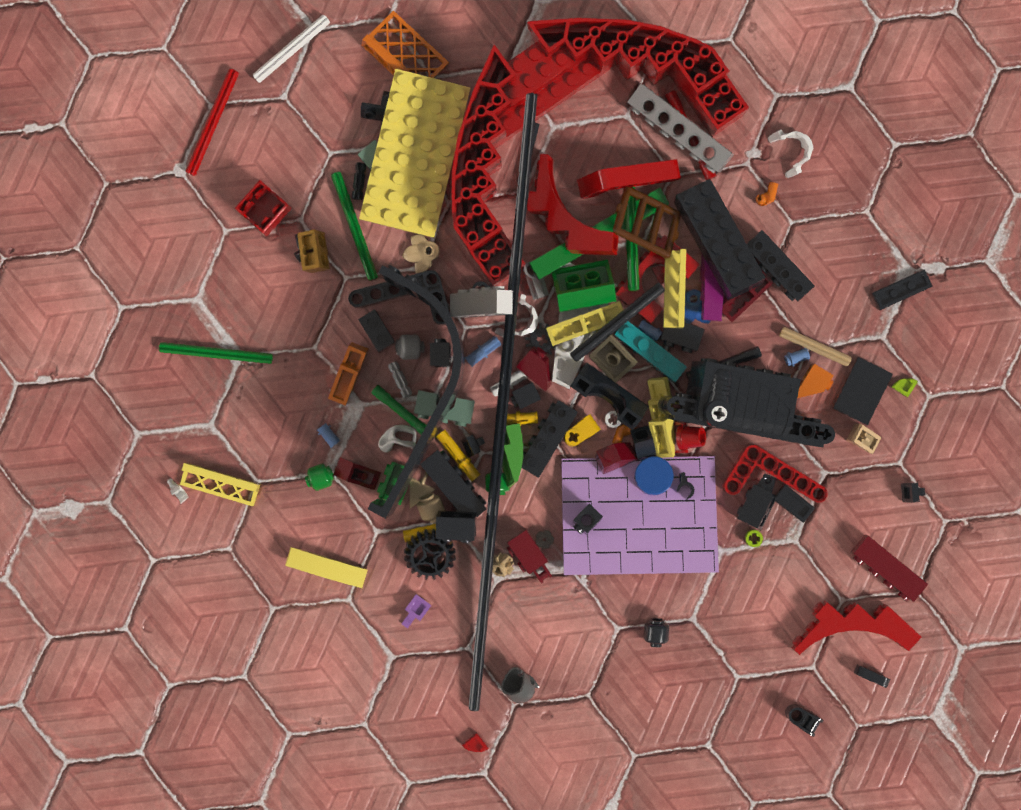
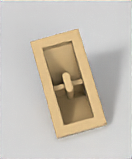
M857 423L854 424L846 441L873 454L882 437L864 425Z

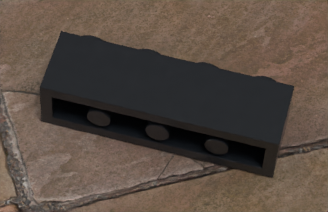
M437 449L420 463L421 467L459 512L477 513L478 517L487 509L485 506L487 502L481 495L477 496L472 491L475 487L469 480L464 481L460 476L463 474L456 465L452 467L448 462L450 457L444 450L440 452Z

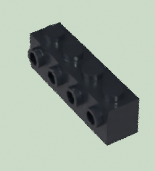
M763 230L747 243L754 258L756 257L761 262L759 267L765 273L769 271L774 276L771 280L778 287L782 285L787 290L785 295L791 301L795 299L798 302L815 287Z
M559 400L557 403L552 402L547 410L550 413L546 420L543 418L537 427L540 429L538 435L531 437L527 444L530 446L527 453L523 451L521 468L538 478L578 413Z

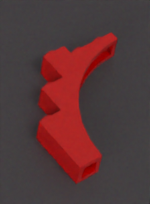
M540 154V160L537 161L538 179L535 180L536 191H529L527 210L535 215H548L545 225L552 234H568L565 245L572 254L617 255L619 236L614 232L601 231L586 226L568 212L556 189L553 175V158L548 154Z
M824 600L817 603L813 608L814 612L812 615L817 620L815 622L811 621L805 628L807 631L802 636L799 635L792 642L794 645L791 648L800 655L810 645L824 637L846 631H869L890 638L907 651H910L922 637L886 604L876 607L873 611L874 615L870 616L859 604L855 602L853 604L849 603L843 609L844 614L841 615Z

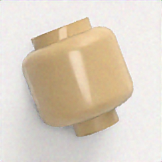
M428 493L419 498L420 501L417 504V508L421 518L424 521L435 523L438 511H445L441 498L438 495H434V493Z

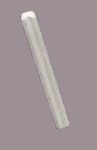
M321 15L253 73L256 81L262 82L330 23L329 19L325 15Z

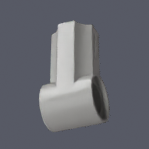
M529 261L525 264L523 271L533 300L548 296L549 293L544 278L538 280L536 275L528 274L527 267L532 262Z

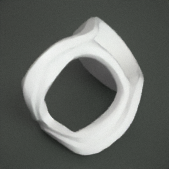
M395 425L389 428L379 440L380 450L387 453L391 451L394 443L411 447L413 450L416 446L415 429L406 425ZM397 431L413 434L412 441L400 440L395 437V433Z

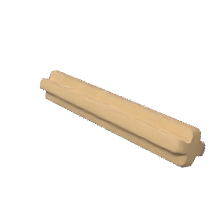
M783 327L780 332V337L844 366H848L851 362V356L791 329Z

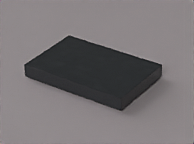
M857 357L832 409L868 425L893 374Z

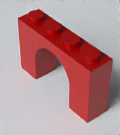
M664 235L662 238L658 236L655 245L665 249L667 236ZM674 243L672 250L679 251L681 248ZM646 251L639 259L642 262L638 266L639 290L629 291L628 280L625 283L621 281L615 288L617 291L616 297L629 306L645 293L642 287L644 271L655 264L665 265L664 257L654 252L648 253ZM687 253L686 280L700 265ZM653 300L637 314L647 323L651 324L663 308Z

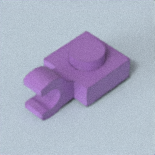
M416 594L405 608L409 614L402 622V625L408 629L415 618L421 621L432 605Z

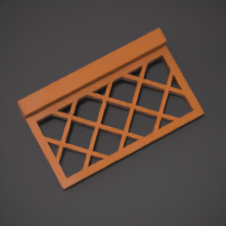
M394 10L369 35L367 34L362 39L361 46L393 76L395 69L414 72L415 74L417 72H428V77L435 78L449 64L439 52ZM394 18L399 22V29H388V22ZM377 33H386V42H378L374 36ZM388 33H400V42H389ZM402 33L413 35V42H402ZM389 46H400V55H392L389 52ZM402 46H413L414 55H403ZM416 46H424L427 49V55H416ZM403 59H414V68H406L403 65ZM416 59H427L428 68H417ZM430 59H438L442 65L439 68H430Z

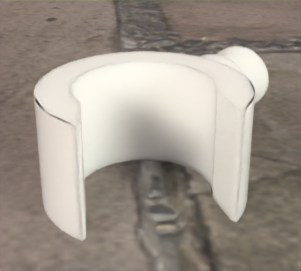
M173 479L167 481L171 494H175L181 504L189 498L185 490L176 484Z

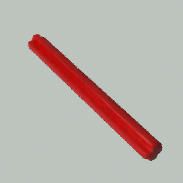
M229 69L186 168V173L192 176L197 174L239 75L238 71L234 69Z

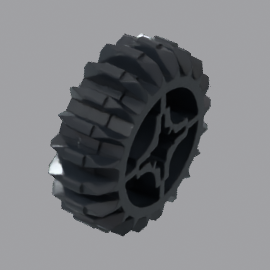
M425 529L423 535L418 531L417 537L412 535V542L408 541L406 543L408 548L404 549L406 554L404 561H407V568H412V574L418 572V578L422 575H425V580L428 579V576H432V579L435 580L436 575L442 578L443 572L448 574L449 568L454 566L452 561L456 560L454 555L456 549L453 548V541L443 542L441 539H436L435 529L432 530V533H428V530ZM422 545V552L419 553V556L415 557L416 549ZM427 552L431 554L433 553V557L429 555L427 556ZM445 552L444 560L438 564L437 558L441 556V553Z

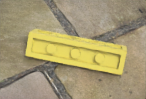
M686 249L672 250L671 257L665 258L663 328H684Z
M190 463L183 464L182 471L184 472L180 485L254 506L260 484ZM188 472L196 474L199 481L194 484L187 483ZM208 478L213 479L217 487L207 489L203 481ZM225 484L233 485L236 492L230 495L225 494L222 486ZM244 489L253 491L251 501L243 499L240 492Z

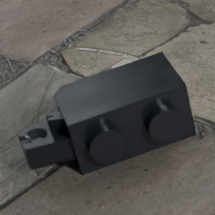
M764 474L757 485L754 484L753 487L747 490L745 496L747 499L744 505L741 504L739 507L737 519L762 530L776 501L775 494L772 493L776 482L774 477Z

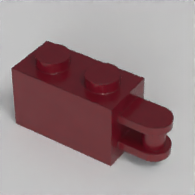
M527 529L507 542L509 545L507 550L512 557L516 555L520 562L517 564L523 573L526 571L528 574L534 572L541 584L544 583L543 580L552 577V574L545 566V563L548 562L547 558ZM542 566L544 571L538 574L536 570Z

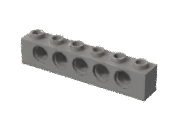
M640 84L627 103L631 105L630 109L637 115L642 113L646 116L644 120L651 126L655 124L661 128L660 133L667 138L673 137L676 140L675 144L684 150L686 147L690 150L691 153L689 155L697 161L700 159L706 163L705 167L712 173L715 171L720 173L734 155L644 84ZM652 101L654 108L652 111L647 112L645 105L647 102ZM663 113H667L669 120L663 124L660 121V116ZM679 124H682L684 127V132L681 135L675 133V128ZM693 136L699 138V144L696 147H692L690 144V139ZM711 147L714 149V156L708 159L705 156V151Z

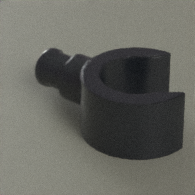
M682 472L679 473L680 484L676 489V493L682 486H688L691 490L686 499L688 500L694 494V486L687 481L686 473Z

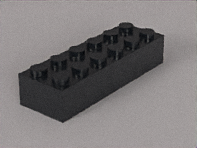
M711 179L677 194L674 204L678 211L681 212L682 219L727 300L729 301L762 285L765 276Z

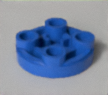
M656 456L642 460L635 471V482L638 488L648 495H660L666 492L674 478L671 465L665 459Z

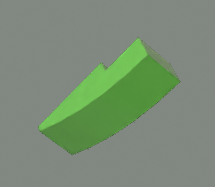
M519 423L507 425L505 433L502 468L506 475L508 487H512L519 479L523 461V440Z

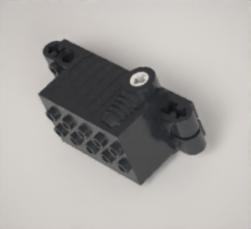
M701 358V361H692L686 394L675 393V396H663L658 402V409L661 413L665 414V419L822 448L824 444L831 443L835 438L834 429L830 425L821 424L822 420L804 417L803 420V416L794 415L801 379L792 378V374L775 372L773 374L774 371L767 369H756L755 371V367L738 365L736 367V363H717L718 360ZM671 404L681 405L680 409L671 407Z

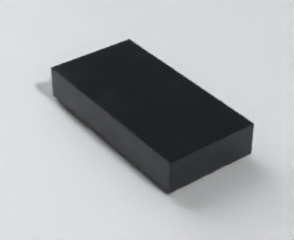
M786 484L775 495L776 502L802 523L805 522L815 509L814 506Z

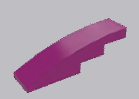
M702 255L699 280L702 283L700 301H702L701 320L722 321L723 291Z

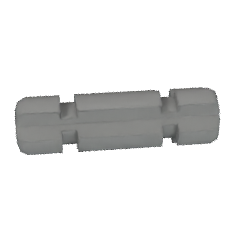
M395 361L389 364V370L393 372L392 376L398 388L401 389L402 397L411 396L412 391L407 386L408 383L403 372L400 371L398 362Z

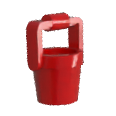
M686 422L674 423V426L680 425L676 431V443L680 450H675V453H688L690 448L705 445L706 432L703 427L687 426Z

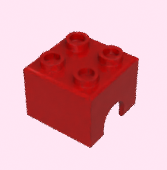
M259 180L234 209L267 237L292 207L264 182Z

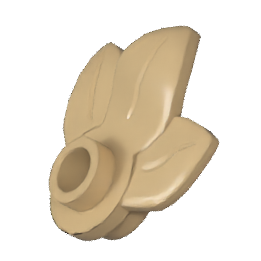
M413 235L410 237L412 246L405 249L402 257L409 262H415L416 273L425 272L431 267L432 260L438 257L440 252L439 246L435 242L428 241L423 235ZM429 247L432 249L431 254L427 253Z

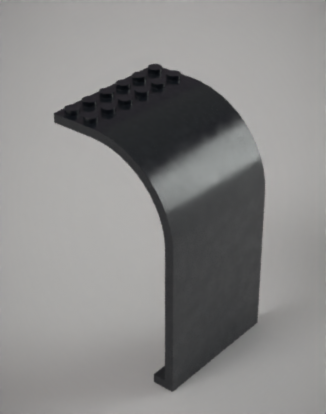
M389 264L387 267L382 265L379 270V274L384 280L426 303L444 320L453 345V367L447 388L387 500L378 498L372 501L368 507V510L385 519L392 515L452 406L463 380L465 366L462 339L444 305L432 293L420 286L417 279L408 274L404 277L397 268Z

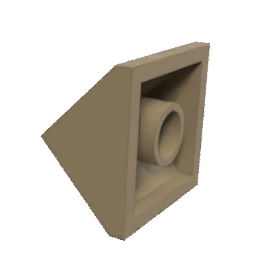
M612 335L589 355L598 367L615 383L638 363Z

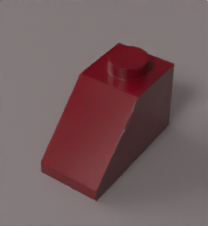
M533 346L516 367L546 392L552 385L549 358L543 349Z
M630 442L611 444L597 450L595 455L602 474L638 460Z
M340 457L333 475L345 481L375 490L381 472Z

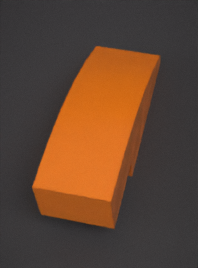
M354 342L348 345L328 399L346 406L369 351L368 348Z

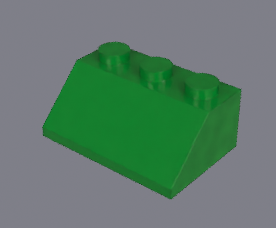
M608 260L560 268L552 272L559 312L616 302L615 285Z

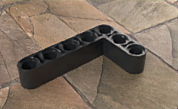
M429 270L410 275L417 279L420 286L430 293L441 294L442 300L440 302L449 312L441 278L436 271ZM429 275L437 277L435 284L430 285L427 283L426 279ZM384 282L352 291L349 294L348 301L355 308H363L409 296L410 294L400 290L398 294L393 295L390 293L392 285ZM378 289L381 291L379 299H372L371 293L373 290ZM356 294H360L363 297L360 304L353 303V297ZM430 307L434 322L440 326L446 325L444 321L440 322L436 319L438 313Z

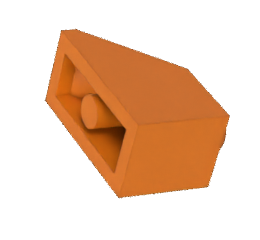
M811 364L800 382L797 398L821 393L825 389L828 391L834 382L832 380L834 375L816 364Z

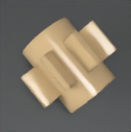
M499 553L497 556L494 555L492 572L496 576L505 577L507 574H511L514 570L512 567L514 562L511 556L505 553Z

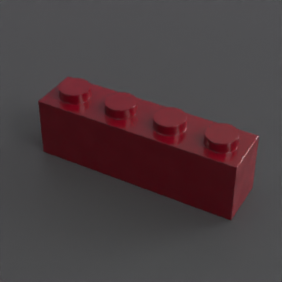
M864 535L851 551L854 555L853 559L861 566L863 563L869 567L868 572L876 578L878 575L883 578L884 581L882 583L891 590L895 588L899 591L897 595L906 602L908 600L915 602L928 585V583L868 535Z

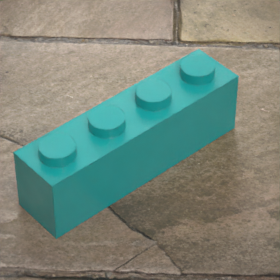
M629 321L622 325L614 334L615 338L673 383L678 380L687 368L686 365Z

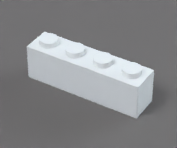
M504 286L458 290V293L450 294V316L469 318L512 314L513 291L505 290Z

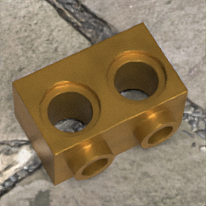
M314 229L297 233L302 271L317 273L330 270L325 232Z

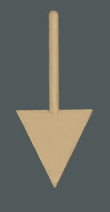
M426 472L421 482L413 478L410 482V508L420 501L419 498L435 490L424 484L428 477Z

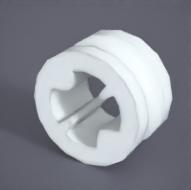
M610 411L605 415L607 426L611 428L620 426L621 422L619 420H616L617 424L612 425V422H608L611 414L617 415L616 411Z

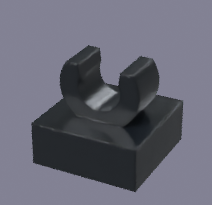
M473 435L461 440L468 457L480 453L479 446L485 444L483 437L475 440Z
M901 483L902 501L906 503L920 502L919 496L925 495V488H919L918 483Z

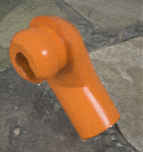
M769 182L767 192L756 196V203L759 206H766L774 202L779 184Z
M624 424L618 426L612 443H622L623 437L631 434V429Z

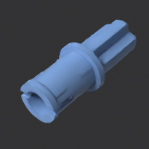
M494 336L483 345H478L479 348L465 357V359L473 367L484 357L488 358L487 355L501 346V342Z

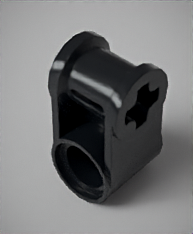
M796 704L789 705L785 710L786 718L813 737L816 735L815 731L819 724L824 722L817 715L810 711L808 712ZM799 710V716L795 719L791 718L792 712Z

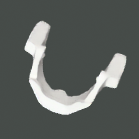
M779 130L768 137L770 143L786 138H795L801 141V147L805 150L802 160L785 173L786 178H790L802 172L801 166L810 159L813 144L806 134L798 131L785 134L782 130Z
M519 293L518 303L524 305L531 316L528 326L524 330L515 331V335L523 336L536 329L539 318L535 308L526 302V295ZM496 328L495 333L503 337L504 329Z

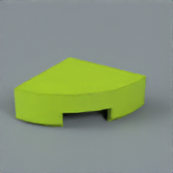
M910 378L900 379L891 388L903 396L909 397L918 381Z

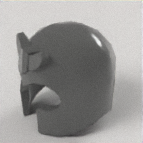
M518 667L510 669L501 683L503 693L515 703L529 701L533 697L535 689L539 688L536 680Z

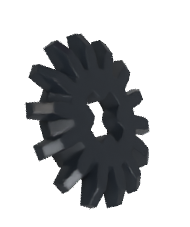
M539 323V328L529 333L530 337H525V340L530 341L529 344H526V347H539L552 355L550 349L553 348L555 350L556 347L552 346L546 330L549 324L542 328V323ZM545 335V339L548 342L540 346L537 337Z

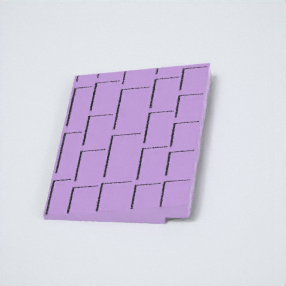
M715 456L663 458L671 465L674 478L670 488L660 495L644 494L635 482V471L638 464L648 457L638 459L606 474H602L595 458L561 459L564 575L719 572ZM682 472L686 473L687 481L694 486V494L688 500L686 499L691 493L688 486H682L676 493V489L680 484L679 473ZM588 504H591L603 516V519L587 535L584 532L580 534L574 529L573 526L575 524L573 520ZM584 516L581 518V522L583 525L588 526L592 523V519L589 516Z

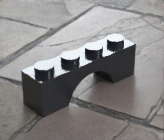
M587 362L570 385V387L584 397L598 396L605 399L615 409L617 420L631 430H634L649 408L647 404Z

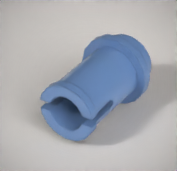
M642 320L638 327L639 330L656 342L662 334L659 327L657 329L645 320Z
M807 348L793 353L787 352L784 359L787 366L794 367L796 363L809 360L810 354Z
M325 423L317 429L318 435L321 434L330 448H332L340 439L330 429L331 425L328 426Z

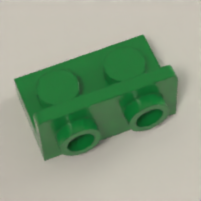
M394 461L391 465L387 464L384 475H386L384 483L380 482L377 493H380L378 498L387 500L404 465ZM404 493V495L402 496V498H401V500H400V502H399L398 505H401V503H402V501H403V498H404V496H405V493Z

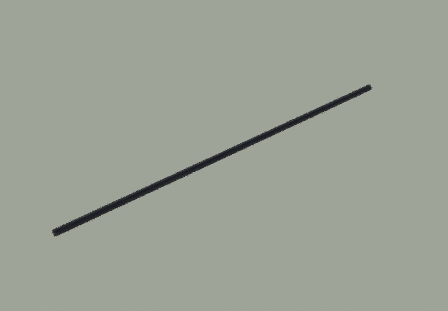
M527 93L525 101L508 290L513 291L512 314L505 315L469 697L470 711H479L537 105V94Z

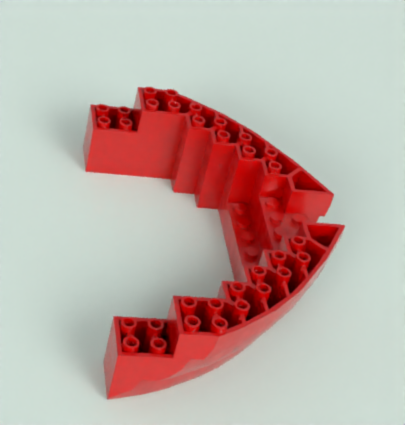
M599 18L528 21L527 26L531 32L534 44L508 62L498 48L493 45L472 92L457 137L452 167V216L454 229L492 288L493 286H499L509 279L512 244L485 202L497 194L496 184L490 177V175L502 168L501 156L496 151V148L523 130L526 94H537L536 121L614 66L619 69L626 81L640 71H643L653 86L669 75L713 137L741 118L749 109V106L728 78L729 69L713 47L662 26L627 19ZM523 260L521 264V270L525 266V262Z

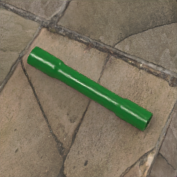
M377 385L371 394L390 407L422 435L426 424L392 398L380 385Z

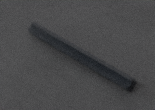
M656 283L570 353V356L574 361H579L665 292L664 287L660 283Z

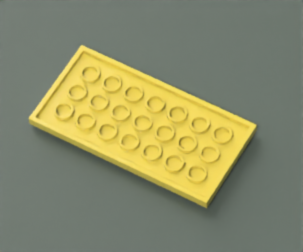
M395 69L359 220L434 238L470 87Z

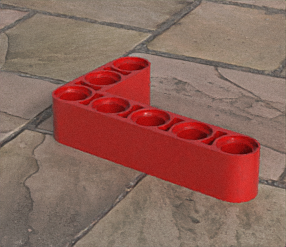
M675 159L601 169L578 179L577 183L580 198L587 199L609 190L621 189L626 186L636 187L676 181L681 179L678 160Z
M757 445L745 446L722 484V488L726 493L731 495L738 494L756 466L811 501L823 502L828 496L824 486ZM750 448H754L757 452L756 457L753 459L747 455ZM767 458L773 461V465L769 469L764 466V460ZM741 464H744L747 468L744 475H740L737 472V468ZM783 468L789 470V476L786 479H783L780 475ZM800 478H803L806 483L802 489L797 487V481ZM733 480L736 482L737 487L734 491H729L727 484ZM819 488L822 491V495L820 498L815 499L813 492Z

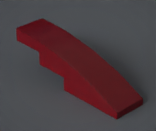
M761 269L765 276L762 285L729 301L727 300L723 304L722 313L731 322L740 316L774 283L771 280L774 276L769 271L765 273Z

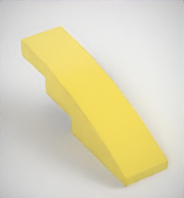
M621 301L547 327L546 330L552 346L599 330L624 310Z
M650 378L647 381L651 395L648 405L652 420L648 423L654 440L656 457H674V420L665 419V414L661 413L658 409V402L661 397L671 396L668 378Z
M293 547L290 548L285 566L359 588L363 587L368 571L365 568Z

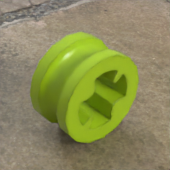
M750 530L745 535V542L751 547H758L763 542V536L757 530ZM752 533L759 537V541H756L755 544H752V541L749 540V536H752Z

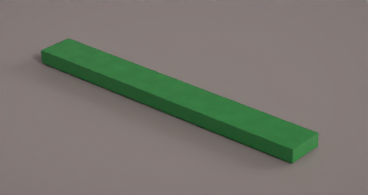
M661 188L648 194V196L666 205L670 204ZM640 200L636 201V212ZM646 204L643 219L654 214L656 208ZM617 213L597 223L592 228L613 232ZM625 216L621 227L626 230ZM565 243L533 260L529 265L537 279L540 280L583 254H572L567 250Z

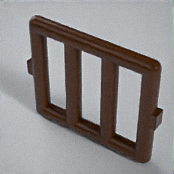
M626 186L623 190L621 201L616 206L615 212L617 216L613 232L666 259L670 258L674 241L679 236L677 229L681 212ZM630 196L640 200L631 233L621 228ZM646 204L656 208L648 241L638 237ZM663 212L673 216L665 249L655 245Z

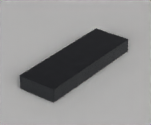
M924 269L871 294L880 311L933 286Z

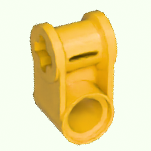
M589 414L565 433L564 441L568 446L575 447L596 434L601 428L591 414ZM569 433L578 435L576 443L568 440L570 438Z

